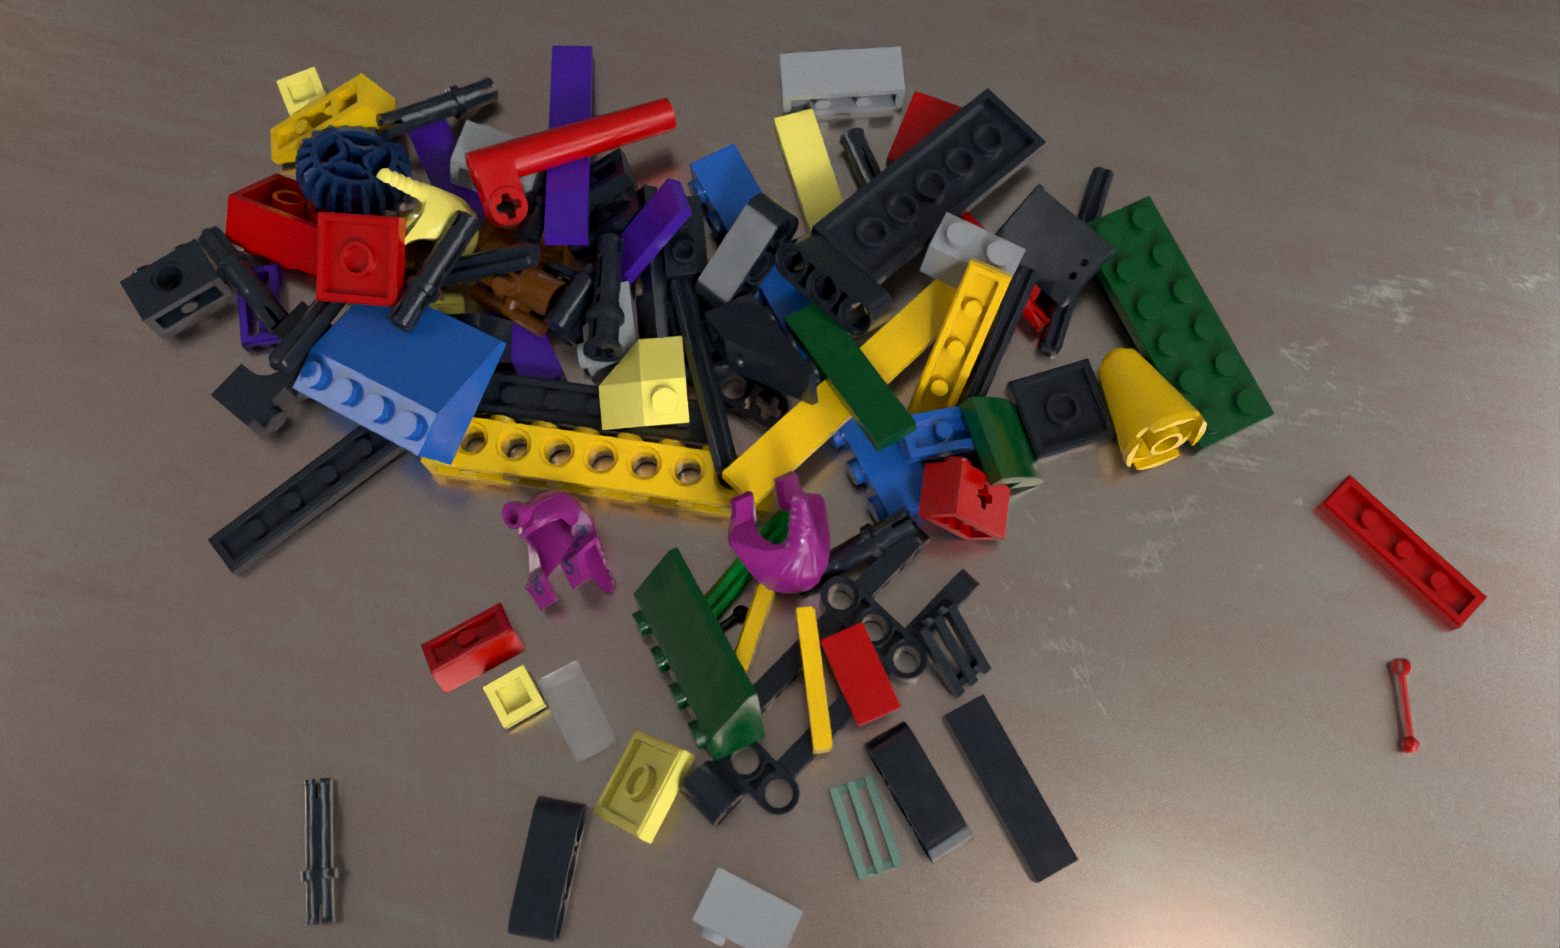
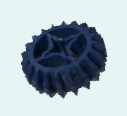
M329 125L325 132L313 130L311 138L303 139L302 146L297 151L295 158L296 181H298V187L301 188L304 194V199L312 200L315 209L327 207L328 212L331 213L339 212L359 215L373 213L376 216H383L385 210L396 211L397 205L405 202L407 193L398 190L389 183L383 182L376 175L381 169L388 168L391 171H396L398 174H403L405 177L412 178L411 161L409 160V154L404 151L403 143L394 142L393 139L385 140L376 127L369 130L362 126L349 127L344 125L343 127L335 128Z

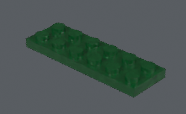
M1150 196L1086 223L1087 226L1116 249L1095 274L1140 354L1202 414L1207 422L1205 433L1192 446L1195 452H1200L1274 415L1272 408Z

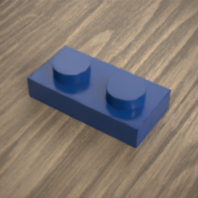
M960 406L912 414L911 416L916 422V431L898 441L905 465L977 450Z

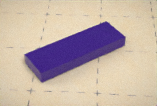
M667 178L619 236V239H624L621 282L629 281V285H631L691 216L692 212L680 181Z

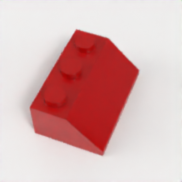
M275 173L228 195L225 235L233 245L241 247L248 254L262 255L278 261L285 268L299 269L316 276L317 212H328L327 207L315 209L312 200L304 199V194L301 188L298 187V181Z

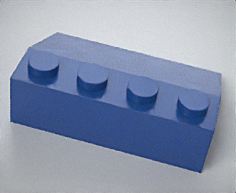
M353 304L310 349L293 389L418 456L451 465L507 343L430 306L419 319L412 334H408L406 331L403 332L393 326L386 319L393 307Z

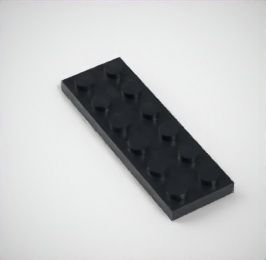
M987 88L813 225L811 233H817L825 238L880 285L931 243L946 212L959 218L963 217L1043 150L1046 141Z

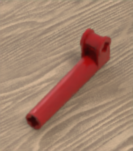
M661 98L465 152V162L488 221L500 228L511 227L521 222L528 211L527 199L519 178L674 131L676 129V118L670 101L667 98ZM501 196H503L505 202L513 201L515 205V210L509 212L510 219H508L506 213L498 214L496 206L502 203Z

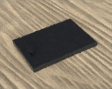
M1040 184L1032 190L995 233V235L1026 249L1019 265L1027 266L1037 271L1038 278L1035 284L1062 308L1068 305L1116 251L1111 244L1047 193Z

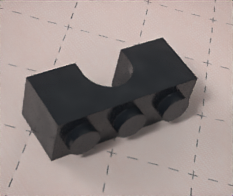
M303 301L272 331L280 341L308 309L309 306ZM331 323L317 341L333 326ZM310 349L292 372L286 375L279 371L270 375H258L241 363L211 396L259 437L264 439L269 433L278 430L284 424L287 414L299 401L308 398L305 394L293 389V386Z

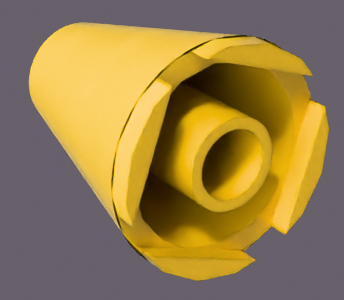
M1120 347L1111 350L1103 357V363L1100 365L1098 372L1122 458L1129 468L1132 463L1137 470L1157 467L1181 455L1177 447L1187 440L1191 446L1200 440L1207 426V422L1202 414L1138 351Z

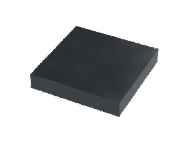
M1088 358L1010 381L1006 386L1037 464L1107 443L1117 438L1109 409Z

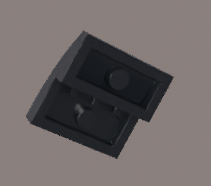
M620 147L590 165L588 245H568V250L577 260L596 250V239L599 235L613 233L620 236L644 207L636 179Z

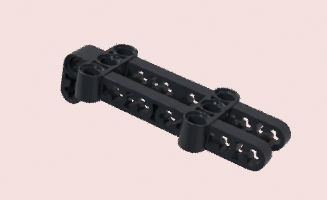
M919 528L918 532L912 533L889 546L885 550L886 554L878 557L856 581L847 576L839 575L825 582L821 589L819 602L822 615L816 620L819 644L820 640L858 623L876 621L883 627L885 635L880 640L871 642L888 679L898 685L913 684L920 678L927 667L928 656L911 626L945 598L954 602L957 608H959L980 583L963 568L904 628L874 599L930 541L931 538ZM833 591H845L850 595L852 604L846 609H835L830 605L827 597ZM943 615L942 617H943L944 621L946 622L947 619H946L945 615ZM933 624L928 627L932 635L937 631ZM799 640L753 685L758 695L761 715L803 673ZM899 652H909L917 661V669L910 673L901 672L894 665V655ZM843 694L828 707L832 740L853 719ZM810 727L777 761L757 741L715 762L707 760L685 781L679 792L714 828L747 795L769 815L775 817L787 816L794 811L799 801L800 791L795 781L796 777L818 755L813 754ZM703 747L702 749L711 757L707 747ZM741 750L753 751L759 757L758 767L750 774H740L733 768V758ZM782 782L789 786L792 791V799L788 805L776 808L767 802L765 793L771 784Z

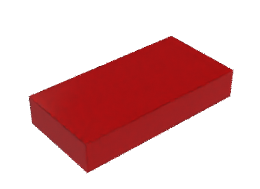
M863 622L820 640V645L857 727L901 708Z

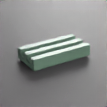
M873 774L830 788L829 793L858 880L904 865ZM865 787L890 859L883 861L859 793V789ZM847 793L850 794L873 862L872 866L866 868L841 795Z

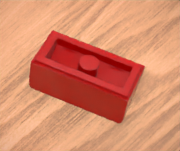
M501 602L421 645L431 675L444 692L456 689L524 651L523 643Z

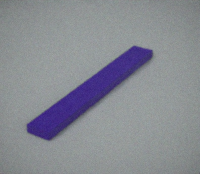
M445 119L408 132L431 185L459 196L469 204L474 213L476 212L477 220L480 222L481 227L479 229L478 242L472 254L481 252L485 245H487L484 236L493 230H497V227L486 218L478 192L450 183V159L457 141L447 120ZM475 280L476 284L493 293L494 290L492 288ZM488 310L489 313H490V315L495 316V317H499V318H503V317L497 315L496 313H494V312ZM530 311L531 314L538 317L536 312ZM513 323L511 361L517 374L558 381L567 379L546 333L542 338H539Z

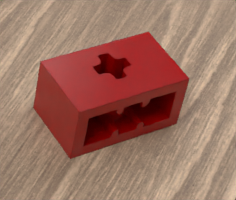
M956 456L945 457L944 462L925 464L918 516L967 541L1005 539L1011 488L1004 484L990 486L985 471H980L971 466V461L966 458Z

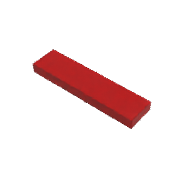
M1350 474L1316 507L1452 631L1460 628L1486 600V595Z

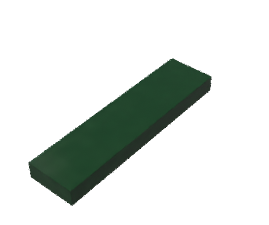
M814 303L784 318L787 330L806 356L813 361L820 375L877 452L916 431L915 420L848 332Z

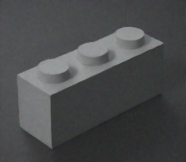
M875 45L862 49L837 47L829 51L808 52L805 50H795L790 53L779 54L783 116L812 108L815 116L902 110L905 82L901 46Z

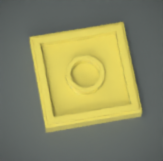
M637 729L594 807L593 813L651 844L696 756L680 747Z

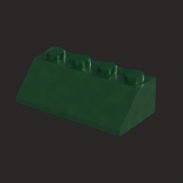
M678 547L673 548L666 553L633 593L638 611L632 613V617L641 637L650 636L655 647L649 650L659 673L663 674L668 671L674 682L668 685V689L677 709L681 711L687 708L693 720L687 723V727L698 750L707 747L715 762L765 738L759 700L751 681Z

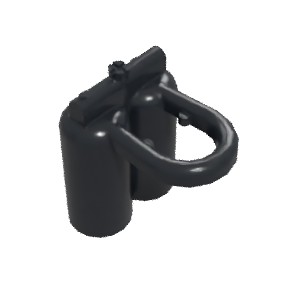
M547 261L542 269L566 282V285L543 319V322L551 330L555 331L553 335L559 342L573 350H577V344L584 342L582 327L587 323L585 319L586 311L593 302L595 268L593 264L588 263L582 271H576L558 262Z

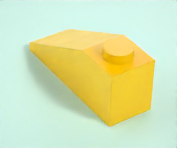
M360 73L271 128L272 161L276 164L295 162L297 151L302 146L303 139L311 138L313 130L325 132L329 125L335 128H340L344 125L349 127L362 126L369 130L376 127L379 133L386 128L395 126V123L392 122L378 127L376 116L377 114L397 109L396 99L364 74Z

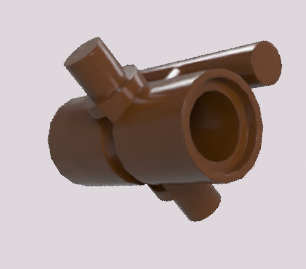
M490 243L481 252L501 247ZM535 267L477 279V281L487 285L494 291L492 293L475 284L468 293V299L507 320L513 321L517 326L542 338L547 332L548 326H546L542 319L531 314L530 311L532 310L545 317L565 287L566 282L549 274L542 268Z

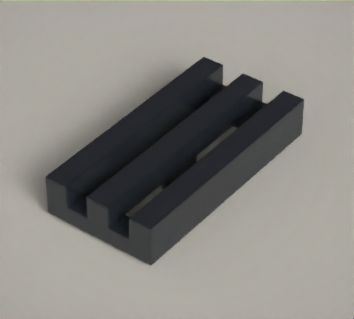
M945 598L911 626L947 688L957 697H960L965 692L963 686L966 683L972 686L978 681L976 675L979 672L986 674L992 669L957 606L949 599ZM943 615H945L958 640L960 641L962 647L964 648L966 654L968 655L971 661L970 664L968 663L966 657L964 656L962 650L960 649L958 643L956 642L954 636L952 635L950 629L942 617ZM932 624L960 670L957 675H955L928 628Z

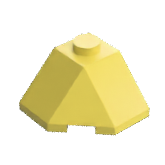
M682 336L638 339L599 385L602 430L689 423Z

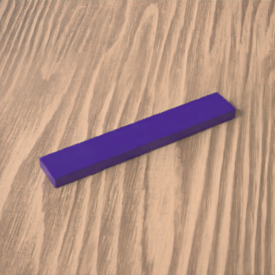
M552 46L549 129L592 118V46ZM591 156L547 170L544 220L545 245H588Z

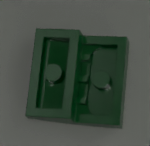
M978 396L970 397L960 404L990 486L1007 484L1009 488L1013 489L1037 486L1044 482L1015 405L1011 401L999 397Z

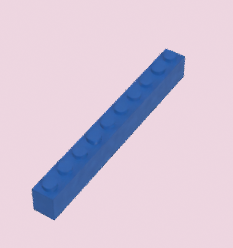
M734 143L690 164L692 181L687 183L691 196L701 195V203L704 204L709 213L706 216L708 225L716 238L722 236L724 239L750 199L762 192ZM775 265L754 295L761 306L767 305L771 309L776 324L782 332L788 331L785 327V317L812 304L807 297L780 275ZM795 341L798 352L801 354V356L804 359L808 358L804 351L801 349V347L798 345V343ZM819 373L820 382L816 383V387H817L821 382L824 381V379H823V377L820 375V373ZM851 418L829 440L835 448L842 447L849 459L845 462V466L851 479L856 485L862 483L870 498L866 499V503L872 516L879 522L900 510L901 507L906 506L914 518L917 517L924 469L920 462L905 465L898 441L877 452L854 419Z

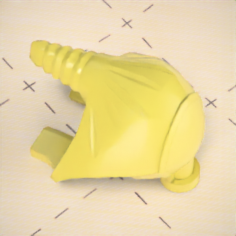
M388 168L381 169L376 175L383 182L389 183L391 186L410 194L412 197H416L420 201L417 206L403 217L406 218L405 245L415 240H433L436 243L449 225L456 210L465 211L477 219L476 212L474 213L469 204L459 196L424 182L413 180L410 177H405L403 174H398L396 171H391ZM479 230L465 248L462 256L474 252L478 242Z

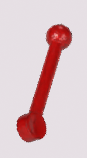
M1395 658L1391 661L1390 669L1397 676L1404 731V737L1401 740L1400 746L1404 752L1413 754L1419 750L1420 743L1414 737L1407 675L1411 671V664L1406 658Z

